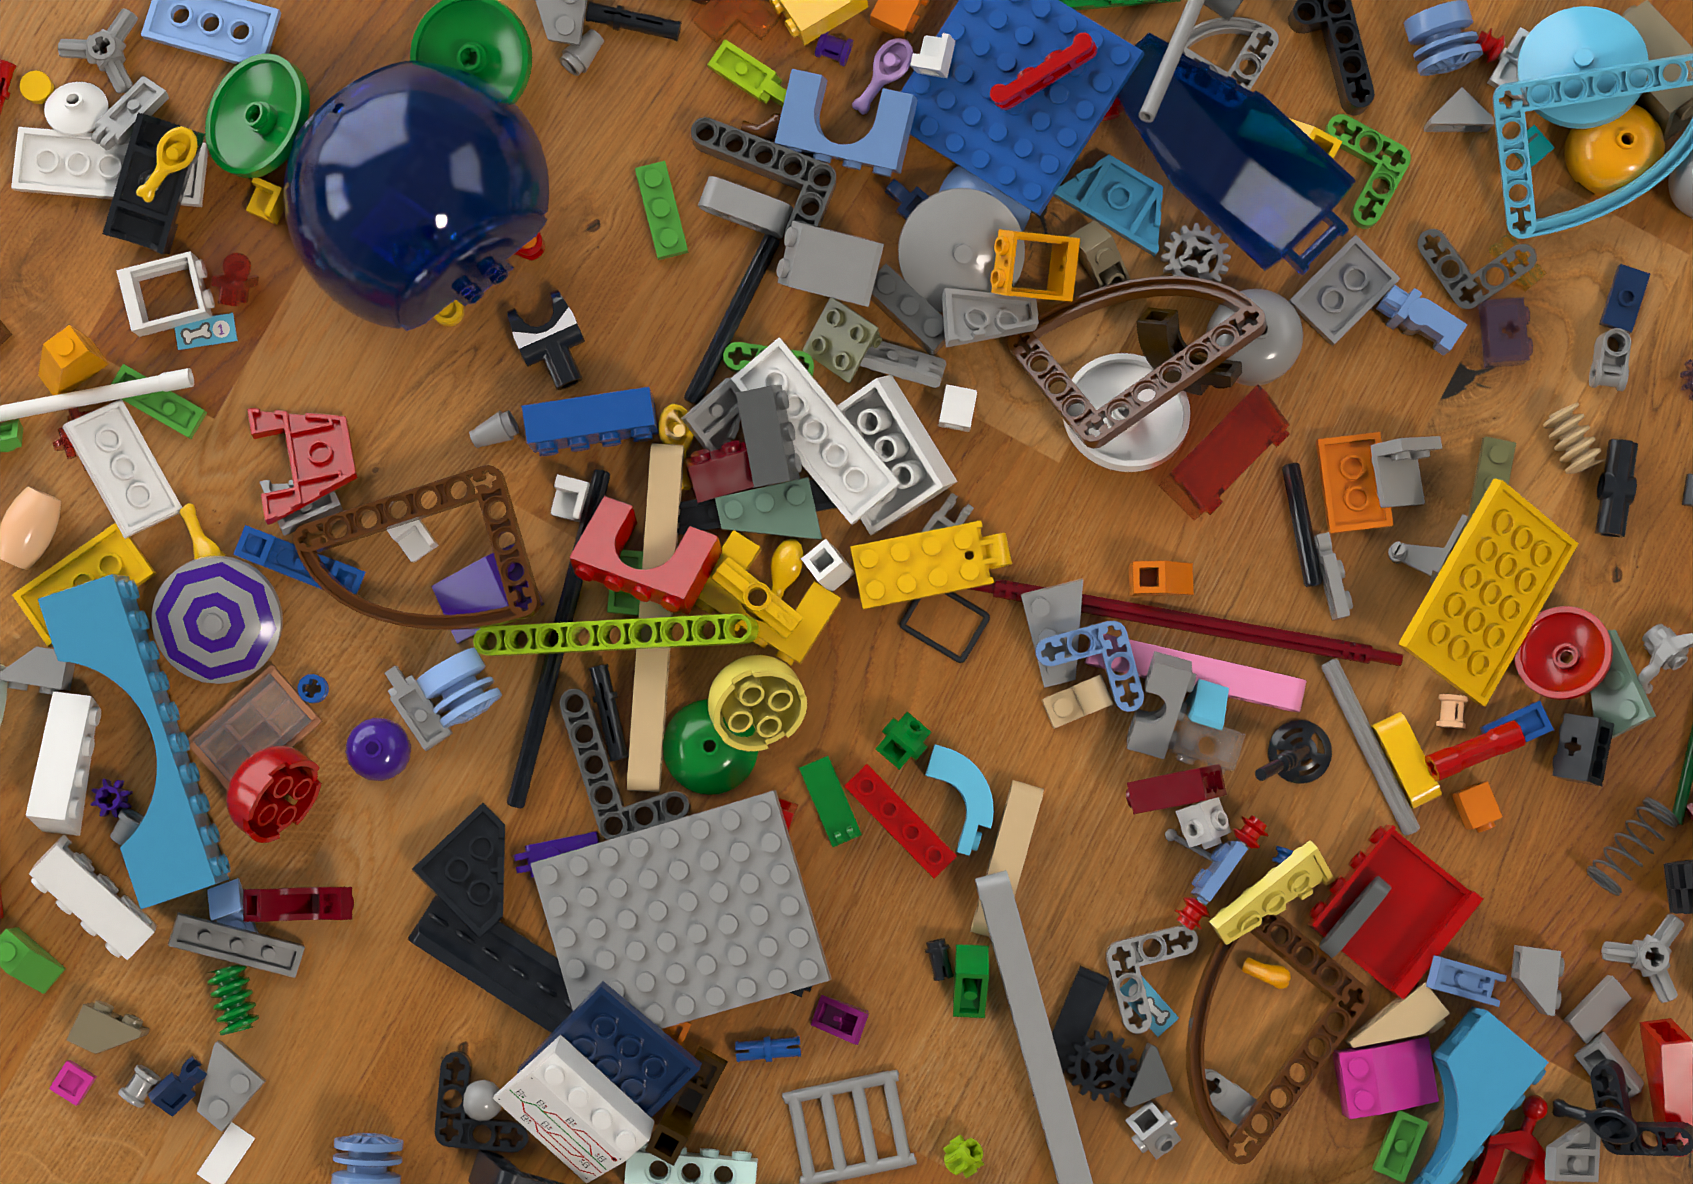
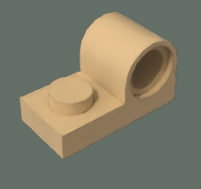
M1101 675L1041 700L1053 729L1113 705Z

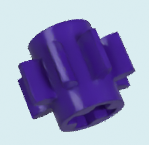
M103 779L102 788H92L91 790L96 794L95 801L91 803V806L101 808V817H106L111 810L112 815L115 818H119L118 814L122 808L132 807L127 802L128 796L133 794V791H125L122 788L124 785L123 780H117L114 786H112L109 779ZM111 793H116L117 798L112 801L113 804L107 803V798L111 797Z

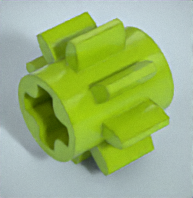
M958 1135L950 1141L949 1145L943 1148L946 1153L944 1156L945 1166L954 1175L963 1172L964 1176L969 1178L978 1172V1168L984 1165L981 1160L983 1158L982 1147L973 1138L964 1141L962 1135Z

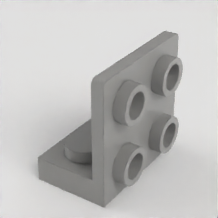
M1441 437L1399 438L1370 445L1380 507L1389 508L1424 504L1425 500L1418 459L1431 457L1430 451L1442 449Z

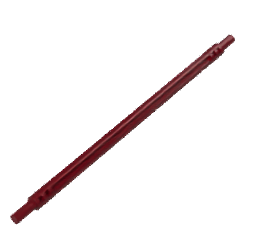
M996 578L993 584L968 590L991 593L995 598L1023 602L1021 594L1047 587ZM1082 594L1081 613L1365 664H1369L1372 661L1401 666L1403 662V654L1373 649L1372 645Z

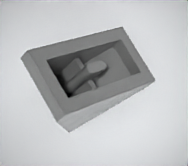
M1461 87L1424 125V132H1487L1494 125V117Z

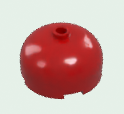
M270 746L255 752L238 767L229 783L226 804L230 818L241 831L258 843H269L280 839V832L286 829L292 822L298 825L314 805L322 784L317 780V771L320 767L299 750L288 746ZM288 794L294 800L298 801L295 805H293L283 796Z

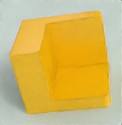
M258 177L253 178L251 182L256 189L246 211L277 225L290 196L279 186Z

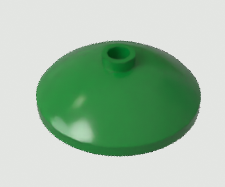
M708 699L693 702L678 711L669 722L663 739L664 760L671 775L685 788L700 794L715 795L736 788L750 775L758 756V751L739 750L723 741L711 721L708 711ZM723 717L725 726L734 735L749 737L755 733L753 724L744 732H733L729 729ZM707 740L715 742L716 748L714 751L706 752L704 750V743Z

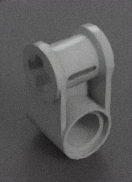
M1614 328L1599 335L1596 339L1593 362L1589 374L1590 387L1596 388L1598 385L1615 387L1617 391L1623 392L1625 390L1629 376L1628 364L1631 349V337L1625 330ZM1608 337H1613L1617 340L1619 346L1617 352L1611 351L1608 348Z
M1205 1069L1206 1079L1212 1081L1216 1078L1214 1084L1217 1088L1214 1091L1208 1089L1212 1105L1216 1107L1215 1109L1238 1126L1257 1099L1212 1069Z

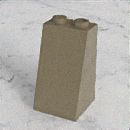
M1648 0L1639 6L1633 5L1622 14V17L1629 21L1643 38L1649 60L1693 53V47ZM1685 61L1688 69L1687 79L1692 78L1690 72L1693 71V67L1689 65L1690 61ZM1669 64L1663 70V77L1666 81H1675L1681 74V68L1678 64ZM1693 85L1641 93L1636 101V105L1648 111L1658 122L1664 136V142L1687 127L1692 120Z

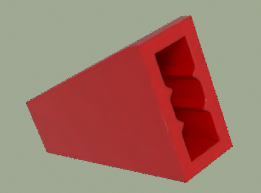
M1672 1018L1639 1022L1653 1121L1685 1122L1693 1126V1040ZM1681 1133L1675 1138H1667V1143L1671 1139H1680L1683 1145L1688 1142V1139L1682 1138Z

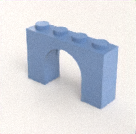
M796 69L791 70L775 144L798 153L813 154L812 158L828 164L831 163V159L843 161V167L854 170H861L863 165L872 167V173L891 177L892 172L901 174L918 102L914 95L883 88L876 119L870 132L858 142L846 145L836 144L826 138L820 125V111L828 80L819 74Z

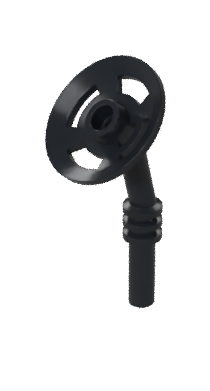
M1294 720L1281 725L1273 733L1269 741L1268 758L1270 763L1258 768L1255 771V776L1259 781H1264L1278 774L1284 780L1296 784L1309 783L1318 779L1325 773L1332 758V746L1327 734L1318 725L1306 720ZM1302 728V732L1294 733L1286 740L1281 738L1292 729ZM1314 733L1317 734L1323 743L1324 754L1317 753L1316 744L1311 739ZM1302 737V742L1290 744L1293 739ZM1277 750H1285L1277 755ZM1309 758L1312 759L1309 764L1300 766L1301 761H1306ZM1316 763L1320 765L1318 769L1312 772L1311 774L1303 776L1299 775L1300 771L1308 770L1314 767Z

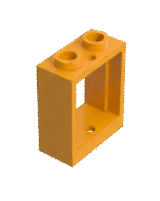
M999 229L998 237L994 244L996 256L994 269L990 277L991 293L1072 302L1080 238ZM1017 239L1053 243L1047 290L1012 287Z

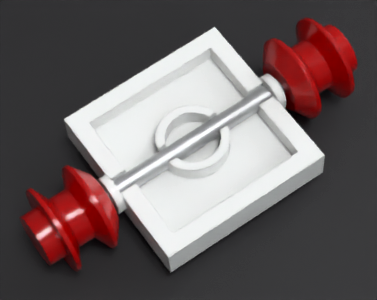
M1520 27L1509 46L1504 49V35L1498 39L1493 37L1492 28L1487 33L1483 30L1478 35L1479 39L1475 43L1480 44L1483 54L1487 55L1486 63L1496 60L1497 57L1500 60L1487 84L1498 88L1502 84L1518 81L1519 53L1530 32ZM1510 90L1504 91L1506 95L1513 99H1522L1524 105L1528 104L1523 95L1514 96L1510 93Z

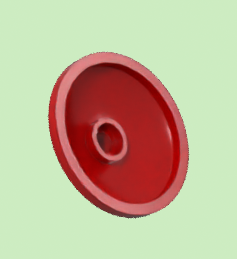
M1559 606L1538 614L1516 652L1514 659L1521 679L1531 690L1546 698L1568 700L1587 694L1601 683L1611 666L1613 646L1607 629L1595 615L1581 608ZM1572 655L1573 660L1570 663H1563L1565 656Z

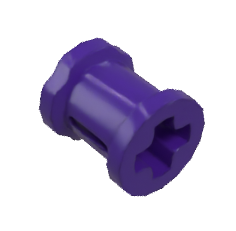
M828 31L820 35L815 56L818 58L825 56L839 61V65L845 66L854 40L850 38L847 40L829 35Z

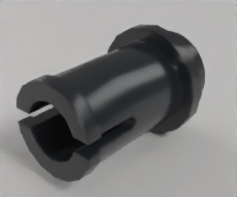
M945 938L926 942L927 948L924 950L925 953H929L934 981L945 980L944 977H947V979L954 977L947 951L950 946L946 944Z

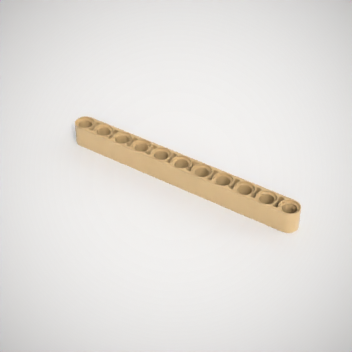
M652 443L642 570L653 569L666 563L678 548L679 535L677 528H679L678 515H680L679 506L682 494L684 445ZM640 601L639 619L673 617V612L667 611L660 604L652 601ZM646 625L641 630V638L644 642H648L652 637L653 632L649 625ZM671 648L636 649L627 773V790L660 792Z

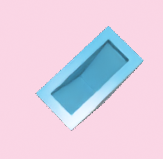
M1198 679L1185 701L1187 703L1185 714L1192 722L1222 730L1229 688Z

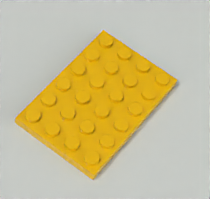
M1494 478L1398 645L1473 702L1485 707L1579 543L1507 483Z

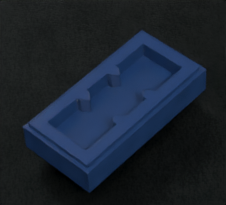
M1623 264L1617 266L1599 325L1611 329L1620 328L1628 334L1632 333L1650 273Z

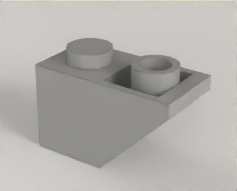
M35 647L1 671L0 680L8 681L7 688L27 691L28 685L40 686L39 693L50 695L60 690L70 691L75 663L58 661L54 649Z
M1514 945L1512 979L1539 1013L1555 1016V1009H1559L1561 1004V991L1557 990L1558 979L1562 977L1565 966L1564 958H1561V951Z

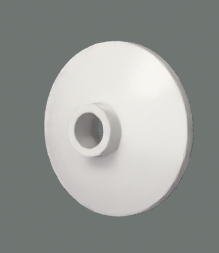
M72 82L60 86L51 93L45 103L44 112L48 124L55 131L68 136H80L96 130L95 124L109 110V104L104 92L97 86L86 82Z

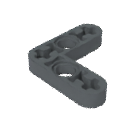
M1428 229L1418 239V248L1454 302L1464 309H1472L1530 271L1537 262V253L1532 246L1518 244L1472 274L1442 231ZM1428 235H1431L1433 238L1439 236L1441 239L1438 243L1440 250L1445 252L1448 248L1451 254L1441 257L1436 264L1432 258L1437 257L1438 254L1434 249L1427 250L1424 246L1428 243L1426 238ZM1520 249L1523 253L1529 251L1531 254L1527 259L1529 265L1525 267L1523 264H1518L1512 268L1517 274L1511 277L1509 269L1501 263V260L1507 258V262L1511 263L1517 258L1515 253L1517 250ZM1447 260H1454L1459 265V273L1454 278H1447L1442 273V265ZM1493 267L1500 268L1504 273V280L1498 286L1490 285L1486 280L1487 271ZM1479 276L1482 285L1489 290V293L1484 295L1483 290H1480L1473 295L1475 299L1473 303L1469 300L1462 301L1460 299L1463 295L1462 288L1466 286L1467 289H1472L1477 286L1478 283L1474 279Z

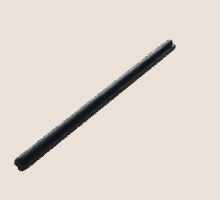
M601 469L593 471L573 550L603 497L606 496L610 480V473ZM571 561L569 562L554 623L573 622L583 580L575 574ZM556 630L551 632L549 644L552 647L559 640ZM564 653L545 654L507 799V805L521 809L525 806Z

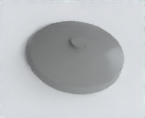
M952 188L940 191L922 201L911 212L902 228L898 244V260L904 280L935 310L943 313L942 293L945 288L991 293L990 277L995 265L996 253L994 244L998 237L999 229L1021 231V228L1012 212L1001 201L990 194L971 188ZM1017 239L1012 287L1016 285L1023 268L1025 258L1024 240Z

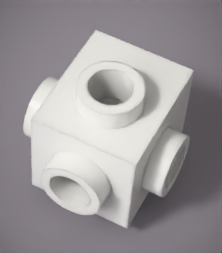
M1219 797L1201 801L1175 811L1189 848L1202 844L1203 849L1222 843L1220 837L1231 833L1228 818L1222 808Z

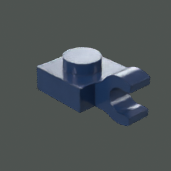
M895 179L891 181L885 191L889 197L901 204L897 208L896 213L905 220L922 201L929 197L918 186L910 193Z
M193 1056L190 1057L183 1064L179 1076L171 1072L148 1094L151 1102L173 1117L196 1095L193 1087L206 1077L207 1073L200 1068L202 1063Z

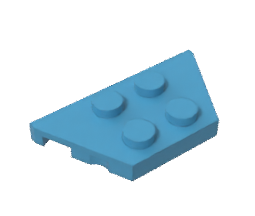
M1109 154L1099 160L1094 166L1083 170L1073 179L1058 187L1053 195L1055 198L1090 219L1096 220L1102 226L1152 256H1156L1159 250V227L1161 225V203L1163 198L1162 185Z

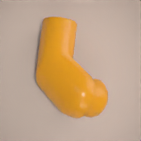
M1250 957L1243 964L1242 971L1273 985L1277 989H1284L1289 985L1291 974L1284 966L1263 964Z

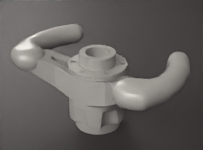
M1658 624L1645 633L1642 637V641L1645 643L1643 647L1649 652L1651 659L1649 665L1642 669L1639 674L1638 681L1646 694L1652 692L1653 686L1649 682L1658 675L1661 667L1664 670L1670 668L1676 670L1687 662L1688 657L1686 655L1689 652V648L1693 647V633L1676 635L1670 627L1667 628L1663 624Z

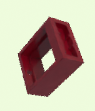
M1221 764L1127 782L1128 789L1126 790V800L1129 807L1133 810V815L1227 795Z

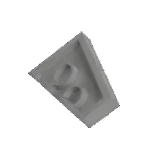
M945 288L942 293L946 348L1035 331L1039 324L1036 298L1006 296L990 292Z
M1083 578L1021 594L1034 648H1036L1040 640L1046 637L1080 629ZM1079 634L1072 640V647L1076 652H1078ZM1066 637L1060 639L1063 645L1058 647H1052L1050 642L1046 643L1045 650L1041 651L1042 657L1046 656L1049 658V661L1055 660L1054 654L1065 651L1064 658L1070 657L1071 654L1066 647ZM1077 660L1055 666H1046L1038 661L1044 688L1076 679Z

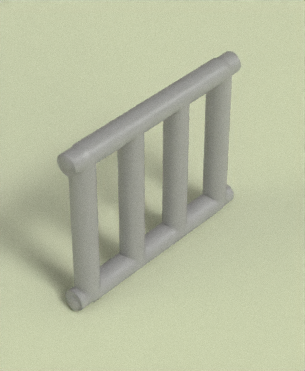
M897 1069L782 1093L783 1101L789 1105L803 1175L799 1176V1184H827L917 1164L914 1153H910L896 1085V1081H899ZM880 1085L884 1086L897 1150V1156L878 1159L864 1090ZM852 1091L866 1162L847 1166L833 1095ZM817 1098L821 1100L834 1169L815 1172L801 1104L803 1101Z

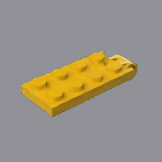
M976 521L850 546L863 610L993 584L994 580L993 577H990L989 569L1012 565L1006 533L982 537L980 529L982 528V522ZM972 552L974 555L973 559H966L965 553Z

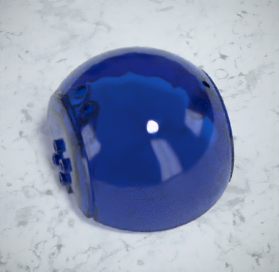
M423 61L398 62L374 70L342 88L321 105L299 130L292 142V150L288 157L284 177L283 203L285 219L298 257L312 279L329 297L350 313L366 321L396 329L402 327L408 331L428 322L454 300H457L464 306L476 303L484 296V291L492 285L500 284L508 277V272L514 268L508 258L536 237L547 221L544 215L548 212L549 204L547 163L541 143L526 116L512 100L482 78L451 66Z

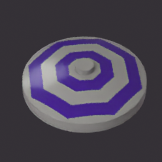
M227 556L201 557L175 570L163 582L155 597L152 608V629L161 653L178 671L192 679L206 683L222 684L235 682L259 670L276 650L283 628L281 603L269 580L250 564Z

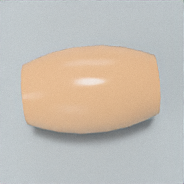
M27 486L14 499L0 524V559L19 568L29 570L48 548L56 532L60 517L61 500Z

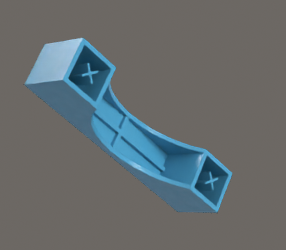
M111 574L39 598L38 602L57 660L89 667L117 683L131 696L140 708L152 733L157 758V776L152 801L137 830L120 847L140 909H144L228 880V873L231 872L227 856L225 854L221 855L217 843L221 841L218 828L215 823L211 824L207 813L210 811L209 800L205 793L201 794L197 781H200L199 770L194 762H190L187 753L190 750L189 740L185 732H180L177 720H180L179 710L174 701L170 702L167 690L170 689L169 680L164 671L160 672L157 659H160L159 650L156 643L150 641L146 630L150 628L149 620L144 610L140 611L136 600L140 597L137 585L134 580L129 579V576Z
M1473 1006L1432 1054V1058L1439 1071L1444 1094L1443 1124L1434 1152L1425 1167L1410 1184H1456L1463 1175L1461 1169L1469 1160L1474 1161L1484 1149L1483 1142L1489 1135L1494 1136L1500 1131L1505 1123L1503 1120L1510 1109L1514 1111L1522 1104L1525 1099L1523 1093L1531 1084L1536 1085L1546 1073L1544 1068L1549 1062L1489 1011Z

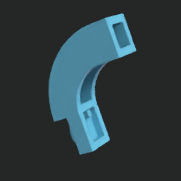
M935 744L925 776L944 781L955 787L961 794L966 807V818L956 852L970 856L971 850L977 851L982 833L977 831L978 825L986 828H991L994 809L990 787L982 772L972 761L954 750Z

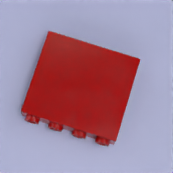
M1386 825L1384 828L1379 826L1368 839L1371 844L1364 853L1360 850L1348 864L1351 869L1343 878L1340 875L1328 889L1331 894L1323 903L1320 900L1308 914L1311 919L1307 924L1324 938L1365 887L1375 877H1381L1391 886L1389 893L1343 947L1341 952L1394 996L1404 1000L1429 969L1434 955L1439 956L1484 898L1475 891L1468 890L1398 833L1394 825Z

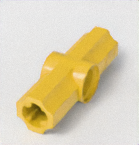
M730 557L719 566L711 577L713 581L742 603L749 612L758 616L785 639L792 634L804 618L775 595L766 584L759 582ZM760 590L764 592L767 597L766 602L761 606L752 605L748 600V596L752 591Z

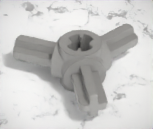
M123 8L107 31L102 29L100 32L89 35L87 40L61 39L58 43L59 56L62 58L87 59L89 64H97L100 71H106L115 91L119 94L126 93L133 86V83L123 65L126 60L123 52L126 44L123 41L138 21V17L130 10ZM107 46V51H108V52H107L106 54H104L105 52H104V49H103V48H105V47Z
M1668 914L1653 936L1647 934L1643 941L1634 940L1632 944L1606 941L1601 949L1602 959L1630 963L1632 969H1639L1643 977H1649L1661 1003L1672 1001L1678 994L1667 971L1671 966L1669 955L1672 951L1669 946L1684 927V923L1677 916ZM1646 952L1654 953V960L1646 959Z

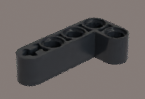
M1298 0L1288 16L1290 28L1299 34L1322 30L1342 109L1352 116L1364 113L1372 103L1375 94L1351 0ZM1334 3L1338 5L1341 13H1332L1328 8V4ZM1300 10L1307 11L1311 16V20H1302L1297 12ZM1335 34H1345L1349 39V43H1340L1336 39ZM1343 63L1353 64L1357 69V73L1351 74L1345 71ZM1355 93L1357 98H1352V95ZM1361 97H1362L1363 100H1362V102L1360 103L1358 98H1361Z

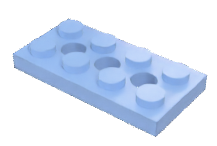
M152 0L141 36L146 40L239 64L251 56L264 53L269 54L281 12L279 9L247 0ZM179 9L189 10V17L183 23L174 22V14ZM209 17L219 19V26L214 31L204 30V22ZM240 25H246L249 27L248 36L241 40L235 39L233 36L235 28Z

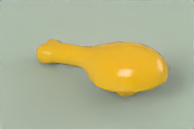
M182 126L176 127L165 133L160 139L156 151V168L146 183L139 186L136 190L137 196L142 197L145 202H152L157 188L168 174L186 168L193 161L198 146L197 137L191 129Z
M671 404L665 407L660 414L658 422L659 436L663 444L684 445L685 459L686 452L694 437L681 419L688 411L681 405ZM684 460L682 490H690L692 485Z
M188 503L182 507L179 513L184 519L192 538L194 560L207 556H225L216 543L204 535L196 515L195 506Z
M796 539L784 540L776 548L771 559V591L780 599H782L786 588L797 579L802 569L803 561L801 558L803 557V549Z

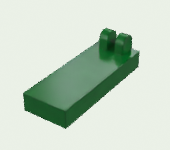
M829 756L800 767L799 770L832 847L861 836L862 833Z

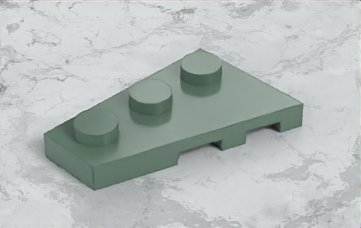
M808 477L715 498L722 530L822 540Z
M1608 630L1613 646L1611 666L1605 678L1590 693L1594 717L1614 723L1613 739L1656 717L1642 685L1638 681V676L1617 631Z

